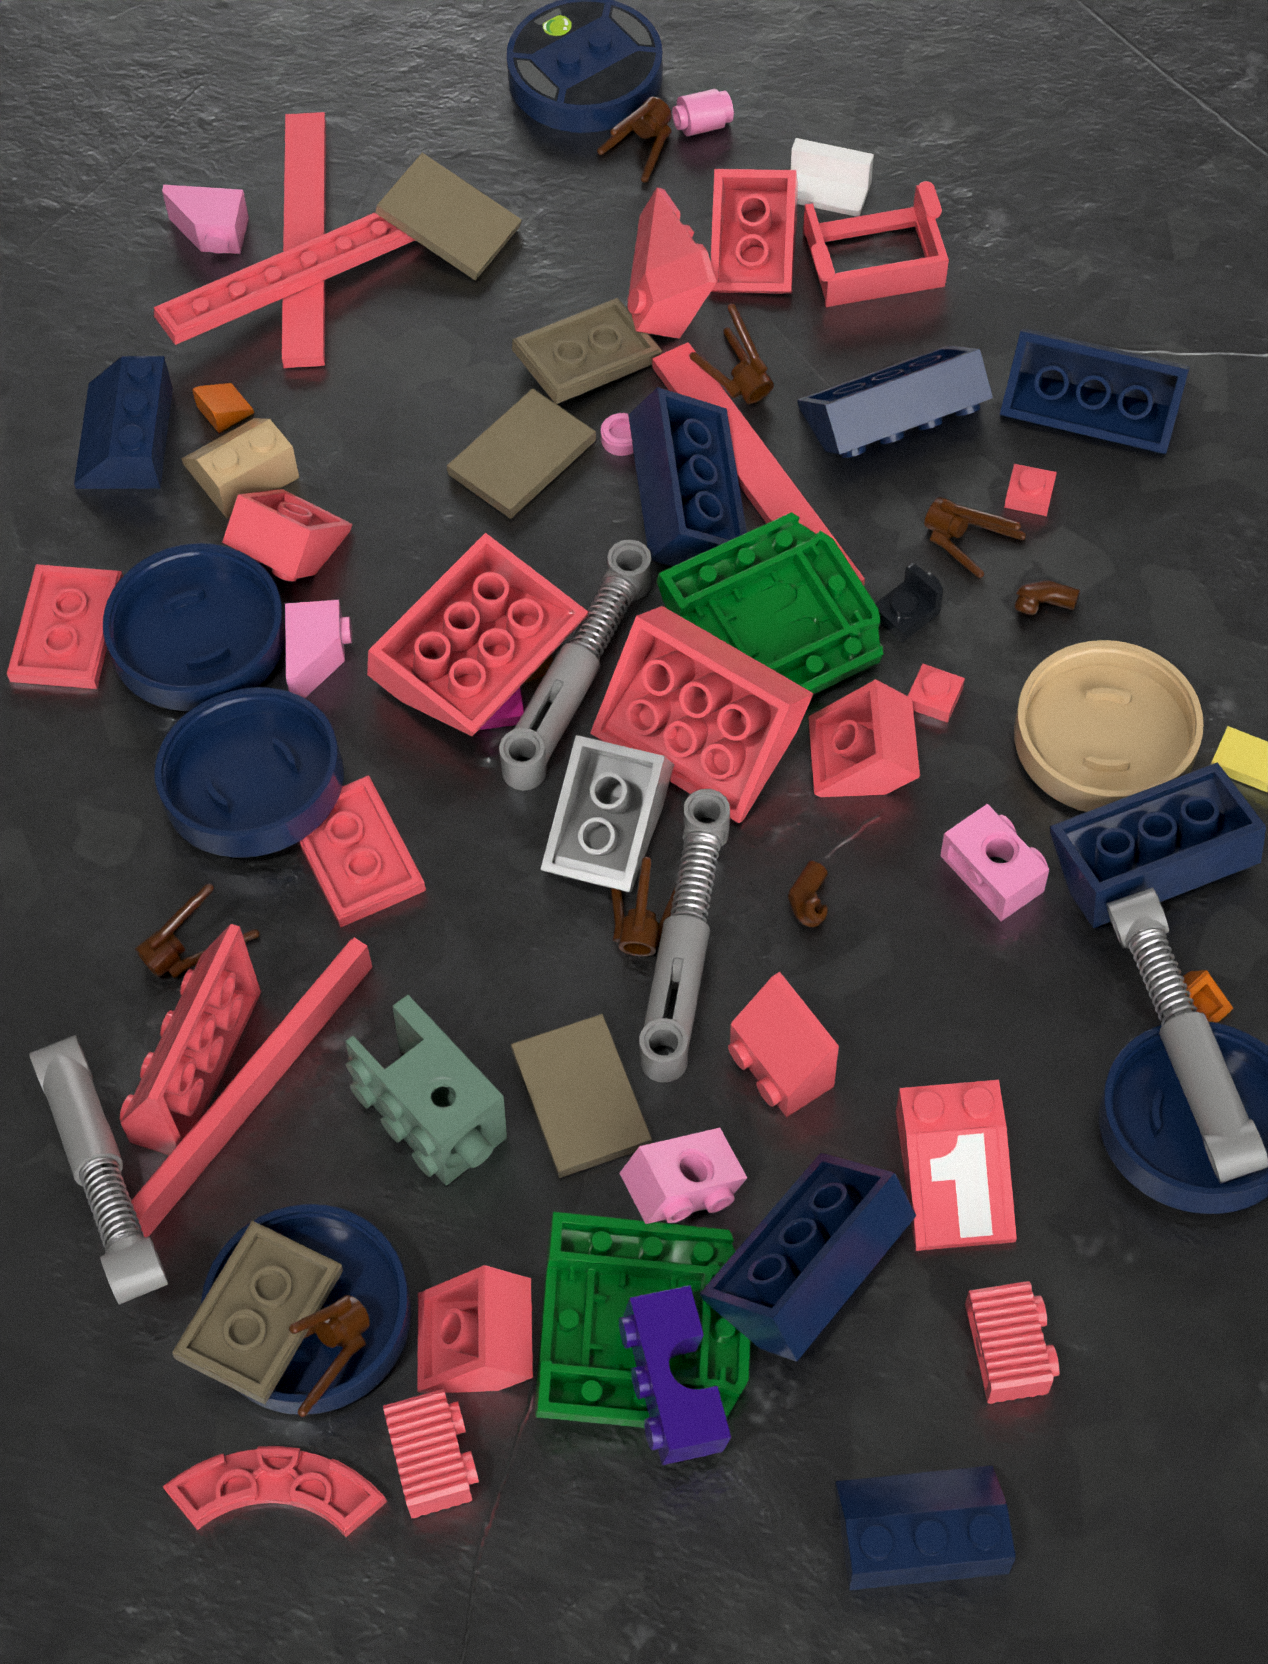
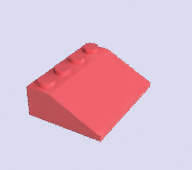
M485 533L368 650L367 675L402 703L473 737L588 616V611Z
M660 606L636 616L590 734L604 742L665 756L674 764L670 778L671 783L689 794L700 789L719 791L727 798L730 804V818L740 823L745 819L797 733L814 693L669 609Z
M230 924L201 954L195 969H189L183 978L180 990L181 998L175 1010H170L166 1014L161 1026L160 1042L155 1052H149L145 1057L140 1071L141 1081L134 1095L130 1094L126 1097L120 1111L121 1126L130 1143L170 1155L205 1114L261 994L241 928L237 925Z

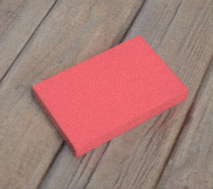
M36 564L7 670L10 682L97 689L107 652L103 634L104 610L112 590L123 577L122 571Z
M369 775L342 786L338 801L328 817L311 834L298 842L340 928L426 891L425 882Z

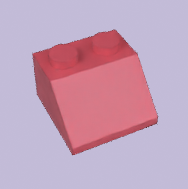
M283 489L238 494L222 543L250 556L258 563H263L273 568L272 574L276 577L294 582L297 578L316 575L350 533L353 524Z
M875 679L808 716L815 795L819 797L886 795L920 777L912 698Z
M778 972L768 980L732 1021L730 1044L728 1045L729 1052L742 1070L749 1068L758 1080L756 1082L757 1088L766 1103L771 1107L777 1105L786 1118L834 1087L839 1045L781 972Z
M483 1265L418 1293L417 1392L426 1394L440 1389H444L445 1393L499 1391L533 1378L531 1278Z

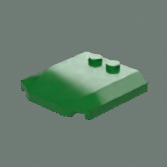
M792 512L658 574L656 582L665 608L814 694L880 663L884 655L883 645L880 646L879 638L880 614L875 602L834 539L821 530L816 534L799 523L800 517Z
M553 1212L546 1259L535 1417L645 1428L644 1420L649 1418L645 1398L638 1399L634 1391L631 1369L637 1366L632 1348L625 1349L619 1331V1317L624 1316L623 1314L630 1297L690 1285L704 1336L695 1352L677 1355L669 1360L670 1371L678 1383L689 1389H704L718 1386L727 1419L749 1381L750 1340L702 1299L700 1292L736 1252L732 1245L734 1239L730 1230L658 1222L645 1224L644 1221Z

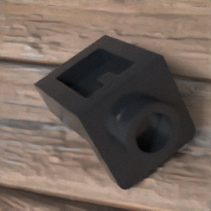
M914 562L905 569L904 582L875 603L879 609L880 624L901 643L940 614L943 588L939 580L931 572L923 571Z

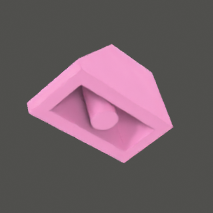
M163 185L162 193L169 219L201 252L241 254L249 220L243 190Z
M339 600L285 604L286 680L289 692L306 698L345 662L344 644L352 643V627L350 617H342Z

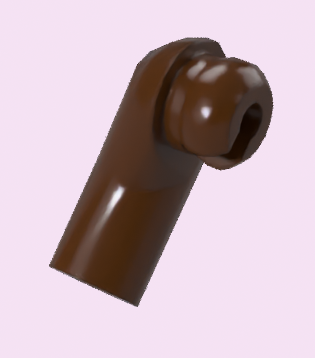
M815 861L807 863L788 892V900L795 918L798 922L808 927L818 926L826 919L828 914L827 905L822 906L821 900L816 893L827 877L828 871L824 866Z

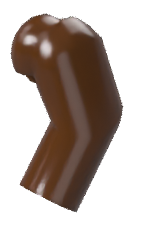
M1049 580L1025 584L1015 593L1018 595V598L1015 601L1014 608L1016 611L1034 615L1041 601L1074 611L1080 589Z

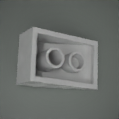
M576 735L540 870L631 893L641 868L642 859L645 857L662 812L674 764L663 755Z

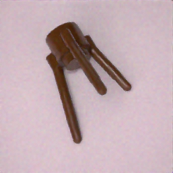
M649 97L640 108L611 129L610 134L612 136L597 149L598 155L606 153L632 130L638 136L645 139L656 137L641 176L643 183L648 182L664 141L672 133L671 128L667 125L672 117L669 106L660 98Z
M731 303L728 305V311L748 353L747 355L729 327L724 328L723 333L740 360V363L731 372L733 379L730 380L696 352H691L689 357L701 369L725 387L732 398L741 395L747 404H753L767 396L773 389L774 383L766 373L768 368L760 358L736 306Z
M941 496L937 497L930 506L924 522L925 527L933 531L930 541L942 546L977 578H982L984 571L949 540L953 536L960 538L966 531L969 523L1018 540L1026 538V534L1019 531L1021 528L1019 522L958 505Z
M648 856L642 859L636 909L629 910L628 916H624L622 891L611 888L615 921L613 941L619 943V949L622 952L639 957H647L656 953V947H659L663 923L671 915L672 903L674 901L673 896L676 893L674 888L658 923L656 921V914L646 909L651 869V858Z
M206 884L159 931H156L135 948L136 953L157 978L168 971L175 979L185 970L197 965L201 954L205 950L181 960L179 956L186 950L173 932L213 892L214 887L212 884ZM253 929L242 935L245 943L259 937L260 933L257 929Z
M345 1295L330 1306L306 1316L289 1326V1331L292 1334L309 1329L304 1339L316 1333L321 1342L327 1347H343L298 1408L297 1412L301 1417L309 1413L351 1356L366 1345L361 1334L369 1328L370 1319L365 1307L353 1296Z

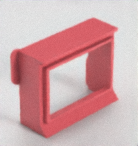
M924 181L916 185L914 205L911 208L819 223L813 203L805 204L803 235L806 236L826 307L945 287L949 259L936 222V218L941 216L942 208L935 187L931 182ZM910 227L916 228L925 258L835 273L825 242Z

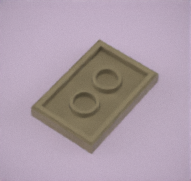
M423 152L377 204L375 212L475 281L520 228L522 219Z
M618 298L512 339V351L555 404L652 365V358L662 354L661 348L648 333L636 332L632 314Z
M532 388L447 465L448 475L512 519L596 441V431Z
M603 1014L511 1044L513 1056L559 1178L635 1153L639 1146L652 1143V1138Z
M252 1221L172 1352L174 1359L265 1405L309 1330L305 1329L292 1334L289 1331V1326L321 1310L343 1272L342 1264Z

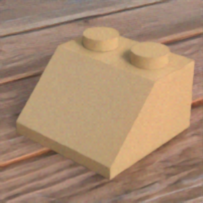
M253 418L181 458L184 466L226 518L231 517L238 494L281 489L299 478L293 446L271 419Z

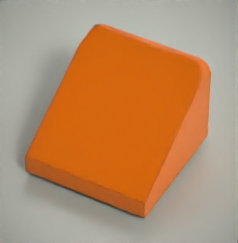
M232 383L204 385L192 389L197 408L218 433L254 414L253 408Z
M1207 970L1190 971L1183 976V983L1187 984L1186 990L1191 993L1189 998L1194 1000L1192 1005L1197 1007L1196 1012L1204 1013L1209 1022L1218 1023L1234 1009Z

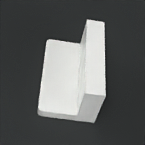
M796 138L792 147L791 170H796L797 204L805 206V204L813 203L814 208L856 217L860 216L872 182L874 154Z

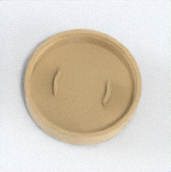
M1111 640L1087 641L1065 647L1053 653L1032 671L1023 686L1019 698L1014 725V740L1024 769L1043 791L1069 807L1088 812L1190 773L1203 736V713L1198 696L1190 682L1165 658L1146 648L1126 642Z

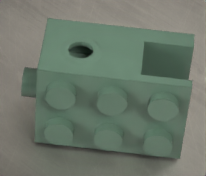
M406 995L393 1005L398 1046L403 1056L384 1069L354 1036L350 1037L345 1041L349 1058L346 1067L353 1079L350 1088L357 1100L365 1108L373 1105L383 1116L381 1123L396 1142L404 1139L414 1150L412 1157L418 1167L428 1177L435 1174L447 1186L470 1167L475 1168L482 1164L491 1155L493 1149L507 1139L504 1096L409 995Z

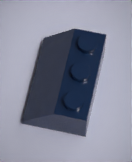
M122 356L89 382L74 480L76 489L161 488L173 392L164 356Z
M993 1465L835 1481L849 1590L1010 1573L1016 1556L1007 1503Z

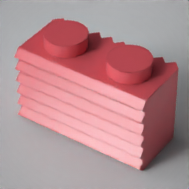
M1030 1281L968 1291L965 1307L987 1403L993 1404L995 1402L1013 1401L1017 1398L1024 1399L1026 1397L1048 1394L1054 1381L1053 1377L1059 1376V1362L1054 1345H1046L1041 1327L1047 1326V1314L1042 1296H1034Z
M444 1389L384 1405L383 1410L411 1518H418L421 1515H428L431 1512H438L442 1509H449L452 1506H459L462 1503L473 1501L469 1485L478 1483L479 1480L471 1451L461 1453L456 1435L465 1433L466 1430L458 1401L448 1404Z

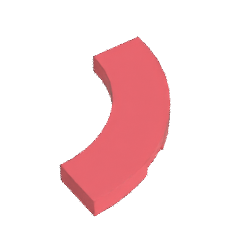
M258 1446L254 1450L240 1451L229 1455H224L223 1453L192 1466L162 1486L197 1530L211 1520L231 1510L254 1504L278 1503L311 1511L326 1519L347 1537L387 1502L385 1496L371 1482L345 1464L335 1459L330 1460L320 1455L301 1451L300 1448L284 1446Z

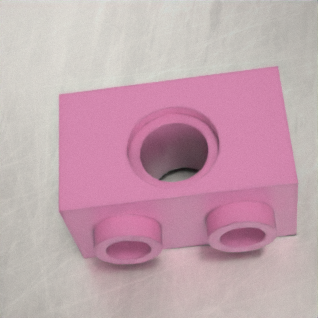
M986 804L944 833L940 856L1001 922L1044 892L1050 870L1044 856L1036 848H1029L1017 835L1012 822L1006 816L998 815L989 804ZM1000 857L1006 860L1007 862L996 863L990 860L989 858Z
M721 1128L639 1146L619 1173L645 1224L667 1220L668 1223H675L685 1219L693 1212L707 1209L709 1213H715L723 1210L735 1200L734 1194L747 1179Z

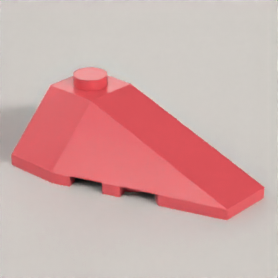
M656 188L639 217L628 295V310L632 314L636 332L680 339L717 282L708 251L703 244L694 242L692 239L694 231L689 225H684L680 222V211L662 188Z

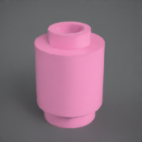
M710 89L678 97L677 105L672 109V117L677 130H682L688 137L724 128L726 123L733 121L734 111L727 91L719 92L717 89Z

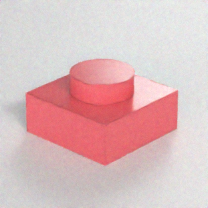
M1014 464L1004 508L1047 516L1057 472Z
M922 664L908 694V697L912 698L913 711L948 723L964 688L965 678Z

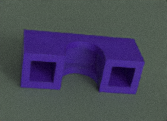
M691 1286L630 1297L623 1314L624 1316L619 1317V1331L624 1348H632L637 1367H632L631 1369L632 1383L637 1398H645L649 1418H645L644 1427L649 1448L652 1451L658 1449L662 1465L723 1452L731 1439V1434L718 1386L704 1389H689L675 1380L669 1367V1360L673 1357L695 1352L704 1336Z

